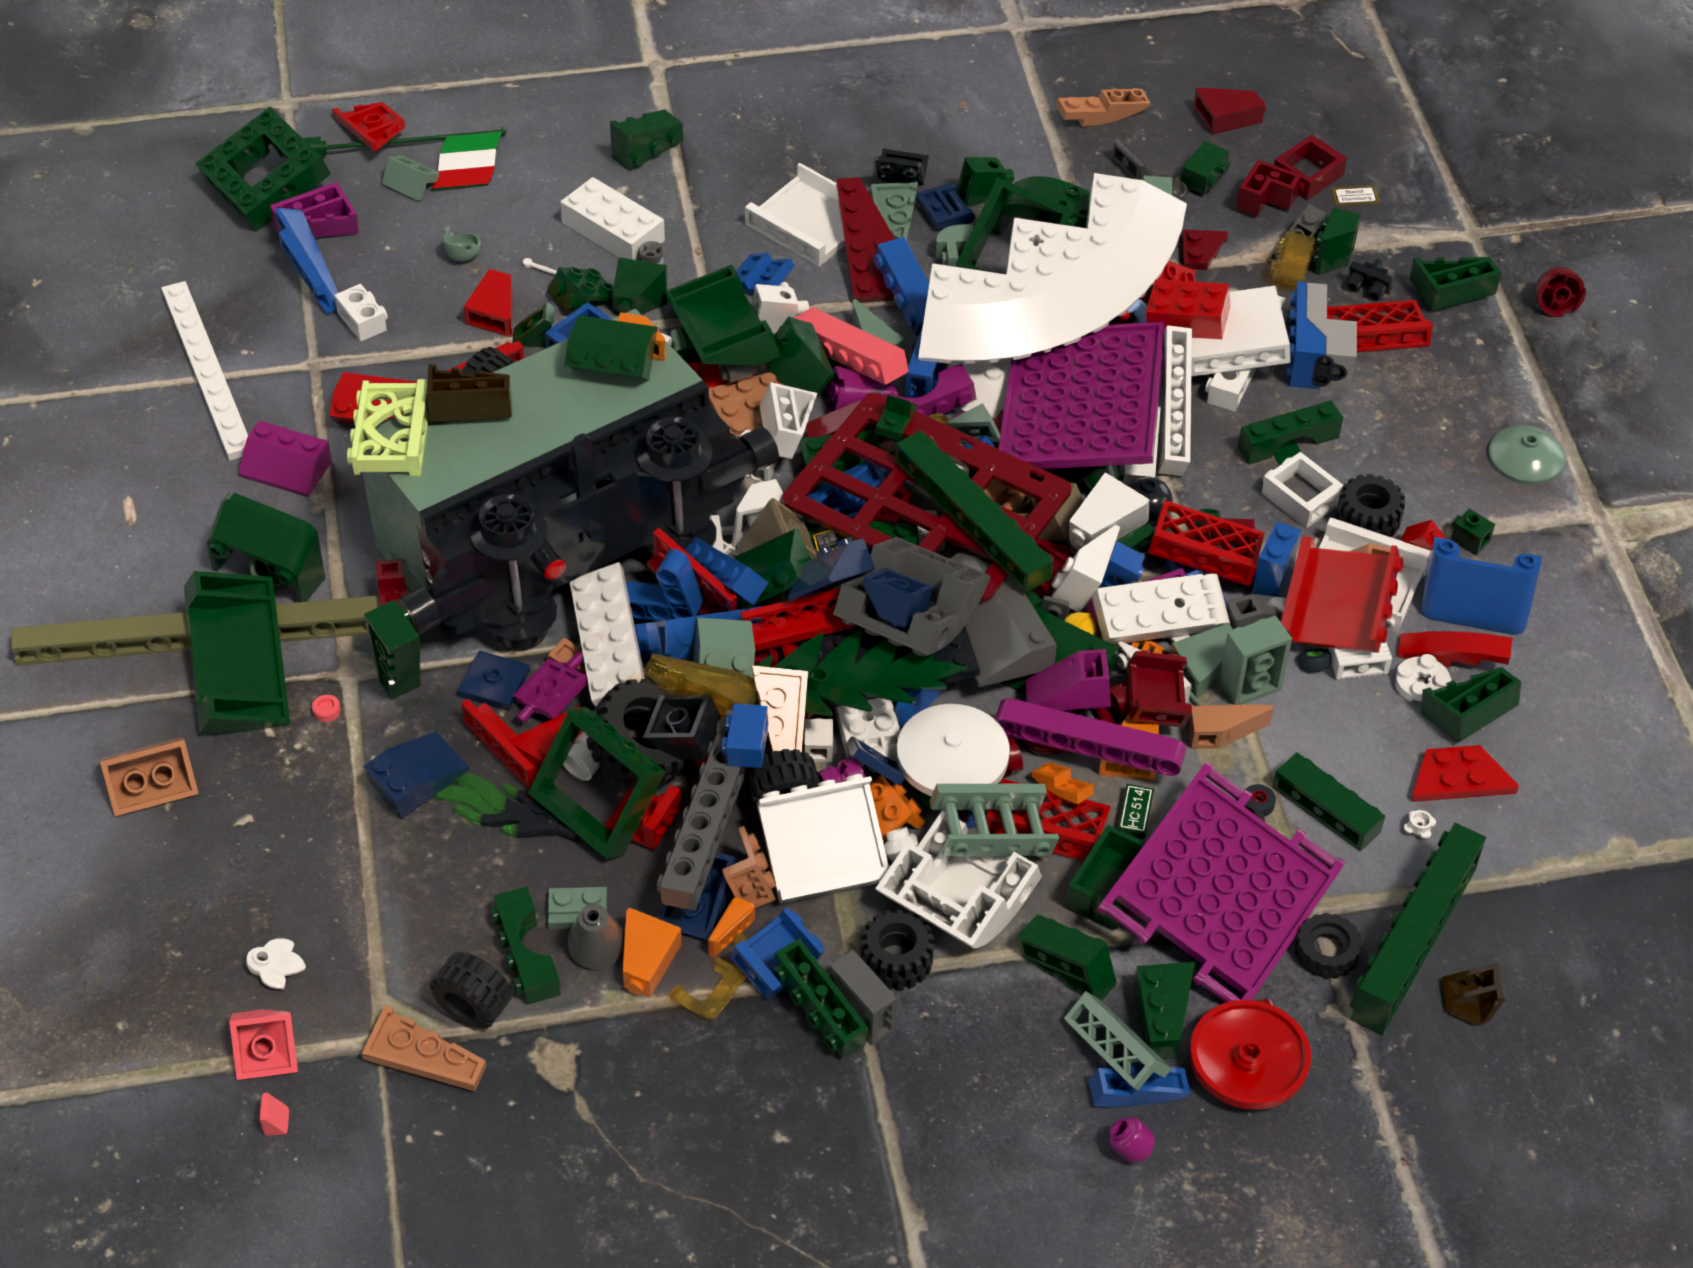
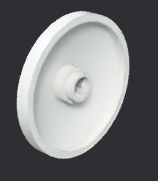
M1012 357L1002 358L999 362L991 363L989 360H975V363L965 364V360L951 361V364L949 363L946 369L962 363L974 382L977 398L966 405L953 409V411L958 414L963 411H969L983 403L991 417L996 418L1001 409L1004 410Z
M961 704L936 705L915 714L904 725L897 742V761L907 781L919 791L932 796L936 784H998L1007 770L1010 751L1009 742L1003 728L987 713Z

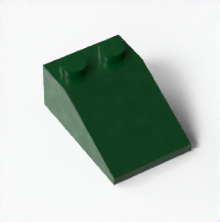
M788 316L774 334L780 356L766 364L782 385L817 393V398L835 376V373L812 323Z

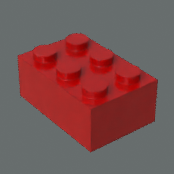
M1155 279L1146 311L1147 323L1164 322L1165 329L1167 326L1191 328L1192 338L1222 340L1230 310L1229 284Z

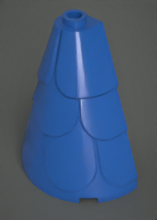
M759 607L634 625L644 673L651 669H664L666 671L671 669L675 672L693 664L696 617L741 620L740 612ZM755 618L748 621L756 623L762 618Z

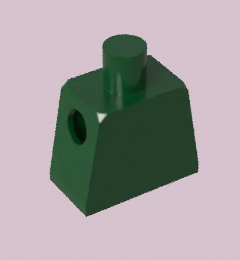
M965 157L957 186V194L966 207L985 203L997 177L1013 183L1014 172L1012 169L1005 170L1000 161L995 157Z

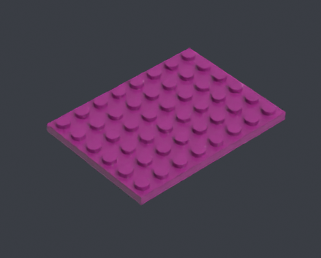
M1164 322L1107 325L1095 333L1090 332L1082 336L1081 340L1067 346L1061 344L1053 347L1050 352L1045 353L1044 350L1031 353L1030 357L1013 360L1012 357L999 450L1040 469L1152 464L1154 460L1164 349Z

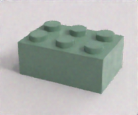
M1276 615L1267 619H1260L1242 628L1237 627L1227 633L1218 685L1231 704L1242 705L1282 689L1292 638Z

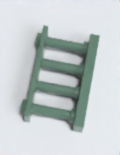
M936 784L930 799L931 809L944 810L946 812L951 833L948 835L941 851L942 856H1011L1013 852L1021 856H1051L1059 836L1058 834H1044L1038 810L1047 794L1045 784ZM957 810L973 811L978 834H962ZM984 810L1000 811L1005 834H990ZM1011 810H1025L1027 812L1032 834H1017Z

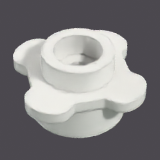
M1423 810L1410 812L1408 816L1409 822L1404 825L1405 832L1408 834L1413 833L1422 839L1430 838L1431 827L1435 826L1436 820Z

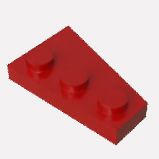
M567 712L509 739V741L529 762L541 768ZM580 729V731H579V733H578L576 739H577L578 736L583 732L581 729Z

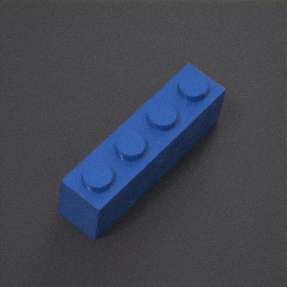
M905 237L878 244L873 257L874 264L882 272L886 287L891 289L896 306L901 308L905 315L907 326L917 336L923 329L929 282Z
M697 537L685 550L732 593L752 605L755 604L769 583L744 564Z

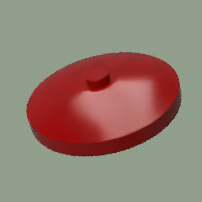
M1236 1000L1223 1003L1211 1009L1200 1019L1191 1038L1190 1062L1196 1078L1211 1095L1229 1105L1254 1110L1272 1108L1285 1103L1295 1096L1307 1079L1311 1065V1049L1308 1038L1301 1026L1289 1014L1271 1004L1255 1000Z

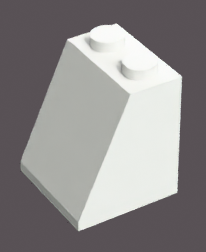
M1105 472L1069 521L1071 545L1079 551L1114 525L1120 527L1116 540L1145 525L1149 519V499Z

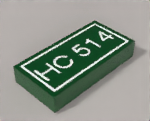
M1126 784L1118 830L1133 837L1145 839L1154 794L1153 788Z

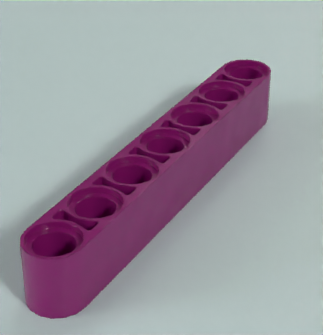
M1011 698L1001 700L995 716V721L1003 728L1006 736L1167 776H1175L1180 773L1187 750L1186 745L1182 741Z

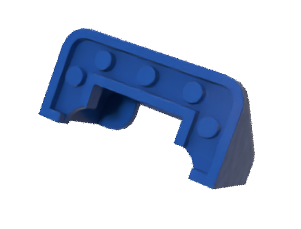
M1435 537L1424 576L1420 604L1422 615L1434 621L1505 634L1518 635L1523 633L1530 615L1542 556L1520 554L1515 557L1513 567L1461 558L1459 557L1460 547L1457 543L1449 539Z

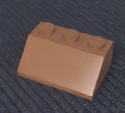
M183 737L99 758L114 816L199 794Z

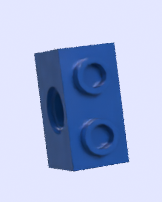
M1116 541L1102 583L1098 588L1132 584L1133 581L1138 582L1144 572V567L1141 565L1145 555Z

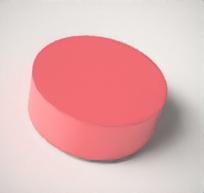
M321 695L312 703L313 715L321 722L333 721L340 715L339 700L333 695Z

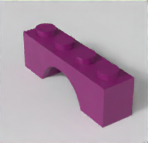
M962 363L939 372L936 387L922 397L904 398L894 392L889 393V395L917 404V412L930 418L945 414L977 399L974 382Z

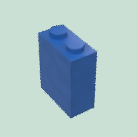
M1276 521L1258 558L1252 594L1282 596L1294 570L1302 530Z

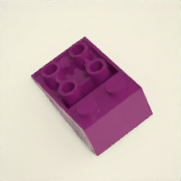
M1106 649L1078 651L1026 679L1027 702L1063 711L1111 707Z

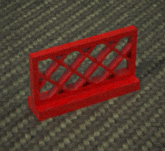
M1416 300L1327 307V319L1345 321L1348 319L1357 322V352L1430 346L1433 325L1430 320H1425ZM1404 309H1412V312H1411V313H1408V312H1405V311H1403V310H1404ZM1379 311H1384V312H1387L1388 314H1387V315H1384V314H1382V313H1379ZM1355 313L1364 314V316L1360 317L1358 315H1355ZM1331 315H1337V316H1340V318L1337 319V318L1332 317ZM1397 316L1402 318L1403 320L1399 321L1397 319H1394L1393 317ZM1370 318H1374V319H1376V320H1379V322L1376 323V322H1373V321H1371V320H1369V319H1370Z
M1164 500L1148 553L1250 586L1257 568L1265 532ZM1167 511L1178 514L1180 518L1172 520ZM1193 521H1201L1205 526L1197 528ZM1185 523L1190 530L1182 532L1178 525ZM1170 528L1173 531V533L1165 531L1164 529ZM1218 529H1226L1230 534L1222 536ZM1211 532L1215 539L1207 540L1203 533ZM1195 536L1198 541L1190 539V537ZM1247 536L1257 539V542L1248 544L1243 537ZM1236 540L1241 547L1233 549L1228 542ZM1220 544L1224 549H1220L1214 546ZM1245 552H1246V554H1247L1250 558L1245 557V556H1242V555H1239V554H1242V553H1245Z
M659 527L653 532V557L647 561V567L655 575L666 553L671 549L679 550L688 557L704 596V602L698 613L706 615L738 610L736 608L737 596Z
M1002 779V781H1001L1000 784H1022V783H1018V782H1014V781ZM1046 790L1047 794L1044 798L1046 803L1041 805L1038 813L1044 834H1058L1059 836L1053 854L1084 861L1104 831L1111 806L1090 800H1084L1079 804H1075ZM1069 805L1073 810L1063 812L1059 806ZM1052 809L1056 813V816L1046 818L1042 812ZM989 810L986 820L990 834H1005L1000 811ZM1011 810L1017 834H1032L1029 819L1026 818L1028 817L1025 810ZM1093 811L1102 814V816L1091 819L1086 813ZM1080 816L1084 822L1074 825L1070 819ZM1063 822L1067 828L1054 824ZM1090 828V830H1091L1095 835L1089 834V833H1085V832H1081V831Z

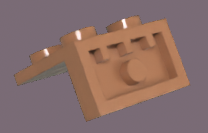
M742 826L739 828L749 858L724 868L722 871L734 896L753 903L756 909L776 900L772 888L776 887V883L771 872H766L765 870L769 868V864L764 852H757L760 846L754 833L748 835L745 827Z

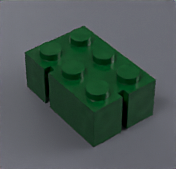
M1107 825L1068 885L1066 906L1087 916L1092 912L1095 914L1094 919L1118 929L1120 924L1106 913L1102 915L1097 911V908L1146 842ZM1114 900L1112 903L1125 914L1129 912V909L1118 901Z

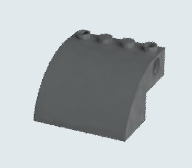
M895 537L873 545L870 556L876 569L841 585L833 615L840 617L841 622L844 624L861 626L870 635H882L889 638L888 642L893 645H905L912 648V652L916 655L928 656L946 647L961 632L979 604L991 576ZM887 568L934 586L927 611L914 614L911 624L904 628H896L889 625L887 620L879 617L862 583L864 577Z

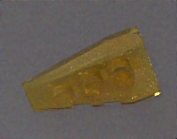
M652 654L643 670L647 676L668 692H677L679 695L710 694L722 716L720 720H723L726 710L733 711L734 704L754 705L758 696L754 678L730 669Z

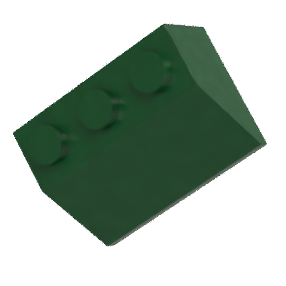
M579 315L568 338L564 366L583 371L649 380L658 327Z
M798 528L735 556V560L744 564L769 582L754 605L737 596L739 609L759 605L791 591L806 563L811 560Z

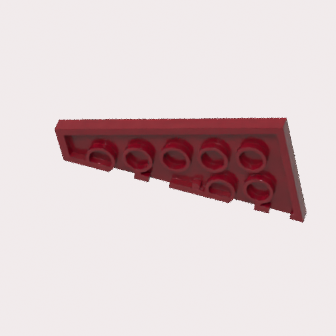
M860 177L836 179V191L853 300L856 299L860 303L894 300V295L891 289L886 287L884 276L880 269L876 268L873 257L878 244L894 240L895 237Z

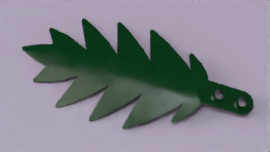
M859 628L843 640L817 667L815 666L824 636L823 633H819L800 645L773 667L808 671L805 713L831 716L832 712L822 699L868 712L872 711L873 707L862 694L914 704L916 700L899 687L946 689L947 685L937 679L966 671V666L933 661L937 652L928 656H919L910 652L892 662L899 646L889 643V638L881 641L855 664L863 633L862 628ZM773 655L766 657L757 666L770 667ZM698 674L689 686L692 694H710L712 699L748 702V705H760L753 677H748L746 682H742L739 678L733 676L716 680L708 674Z

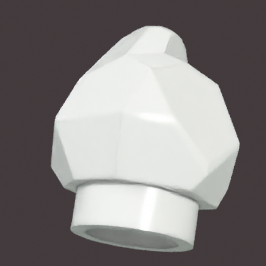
M907 827L885 834L887 842L884 849L892 864L907 842L916 847L918 846L916 835L909 834Z

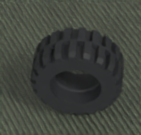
M637 679L626 680L625 683H618L609 690L593 711L605 723L614 726L622 737L634 742L638 747L637 749L643 754L655 759L654 762L666 771L658 787L660 788L665 786L666 783H670L690 759L680 760L661 749H650L640 745L627 732L624 720H634L648 726L659 696L678 694L673 690L668 691L665 689V685L659 682L652 684L651 680L641 679L640 682ZM588 737L586 739L588 749H592L591 756L595 763L598 762L601 765L600 770L605 775L607 773L613 777L612 780L618 784L623 782L626 783V787L634 789L640 777L591 737Z

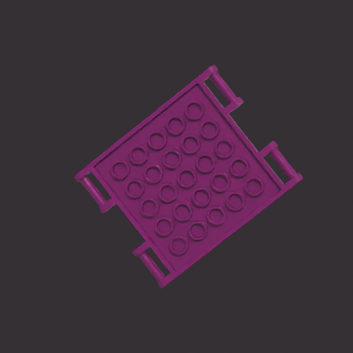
M1206 761L1102 901L1097 911L1102 915L1105 913L1137 936V941L1143 945L1155 930L1160 932L1203 964L1192 981L1198 986L1200 984L1224 1002L1252 1000L1299 932L1300 926L1310 916L1346 862L1339 857L1337 859L1308 839L1305 836L1306 833L1300 828L1290 840L1244 807L1253 795L1248 790H1241L1212 768L1213 765ZM1114 900L1148 924L1146 928L1113 905ZM1210 970L1242 993L1243 997L1240 999L1208 975Z

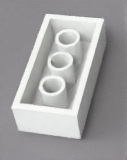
M594 177L560 201L563 224L617 257L640 261L639 248L644 242L656 241L661 244L665 241L664 219Z

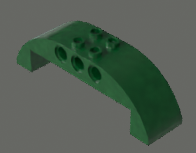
M1046 176L1023 178L1013 183L1080 215L1076 227L1086 228L1090 198L1089 190L1057 178ZM1010 191L991 232L1000 235L1014 218L1059 224L1063 215ZM1153 285L1146 291L1147 297L1151 294Z

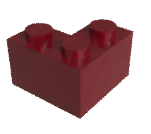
M1257 160L1239 187L1236 209L1255 216L1260 214L1266 203L1289 210L1298 197L1301 174Z

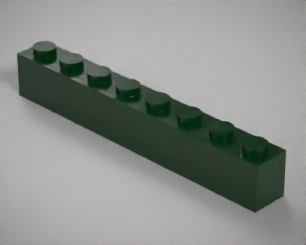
M920 430L896 443L895 462L1026 593L1051 579L1054 561L1050 554L1044 552L1035 543L1034 539L1027 535L1018 526L1017 522L1001 509L997 502H993L985 494L983 488L977 486L969 478L966 471L960 469L952 461V458L936 445L932 438Z

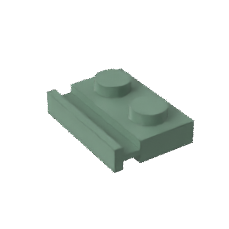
M607 887L549 888V930L571 929L581 909L586 905L598 904L607 910Z

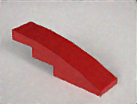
M1459 631L1404 633L1400 635L1397 657L1409 659L1430 654L1444 667L1449 668L1452 661L1479 666L1481 660L1508 665L1513 638Z

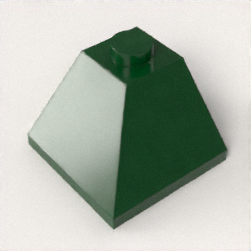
M619 257L612 294L613 313H627L636 309L643 315L666 305L668 299L664 291L668 290L667 265Z

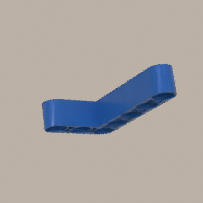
M669 550L656 572L660 585L626 581L634 619L665 621L693 617L697 615L704 602V596L688 557L679 550Z

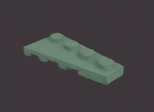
M918 182L871 184L872 199L895 239L905 237L906 241L908 240Z

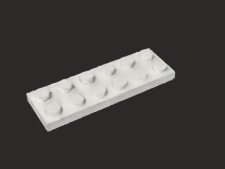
M619 562L570 581L591 701L595 707L616 684L625 683L626 680L637 679L638 682L641 679H645L624 571Z

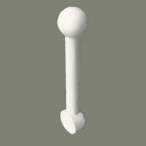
M530 258L523 260L525 268L533 267L553 275L557 272L556 270L533 263Z

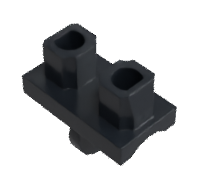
M1379 258L1373 264L1366 261L1362 265L1352 261L1349 266L1347 287L1353 291H1359L1363 284L1370 286L1368 296L1379 301L1385 293L1389 294L1391 292L1392 276L1387 275L1388 270L1381 267L1383 261Z

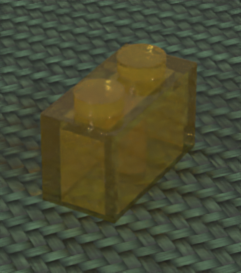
M1287 231L1285 238H1280L1277 252L1280 254L1278 260H1273L1270 274H1273L1274 284L1296 289L1297 282H1304L1315 248L1314 237Z

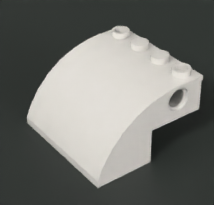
M942 810L917 847L909 842L906 843L875 889L877 892L968 946L979 948L993 940L1008 925L1036 887L1042 875L1038 865L1016 852H1013L1011 856H942L941 851L948 835L951 834L946 812ZM960 821L962 834H971L968 831L967 825Z

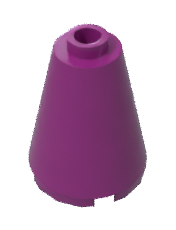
M833 366L835 376L826 386V396H830L831 404L826 403L828 413H831L856 401H862L869 393H878L884 396L891 392L898 395V392L892 382L884 385L857 371Z

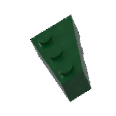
M665 109L645 113L641 118L637 119L628 117L626 121L619 123L616 120L610 121L612 158L630 172L683 141V123Z
M1195 962L1136 967L1133 986L1143 1040L1162 1060L1177 1059Z

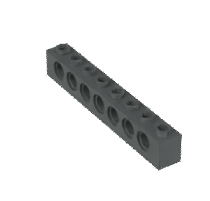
M726 710L723 720H719L717 723L716 739L709 744L707 763H702L699 784H695L692 789V803L690 807L686 806L684 810L682 829H677L674 839L675 848L673 852L669 851L667 855L665 874L659 876L657 891L661 892V900L664 905L696 911L748 767L728 766L727 754H722L723 737H728L729 732H726L727 715H732V710Z

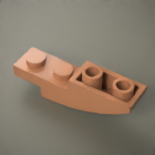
M1133 88L1101 90L1099 97L1058 98L1055 106L1063 120L1078 119L1083 127L1101 125L1130 117L1150 107L1151 103L1142 89Z

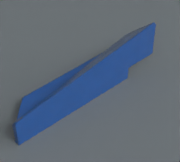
M275 209L277 223L282 229L279 232L281 247L325 314L328 316L336 312L335 294H338V291L304 213L297 209Z

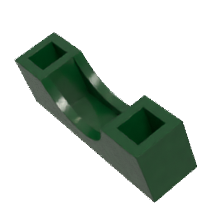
M1330 400L1241 426L1238 449L1250 465L1272 458L1283 444L1297 437H1311L1317 445L1335 440L1340 436L1344 417L1333 401Z
M528 887L494 895L495 907L490 908L494 925L500 924L501 931H498L502 948L507 947L509 954H506L510 972L515 970L517 975L514 978L517 994H523L526 1005L560 996L559 977L552 957L536 954L527 949L522 943L525 935L537 926L535 907Z

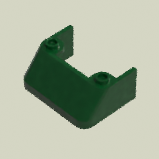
M234 492L228 493L221 501L207 540L213 571L218 572L233 552L237 551L274 566L278 581L285 586L295 588L297 602H307L326 578L317 530L307 521Z

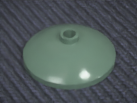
M1527 425L1512 426L1499 431L1492 438L1488 450L1491 464L1501 475L1514 482L1529 485L1543 484L1555 479L1562 472L1566 460L1564 448L1553 435L1543 429Z

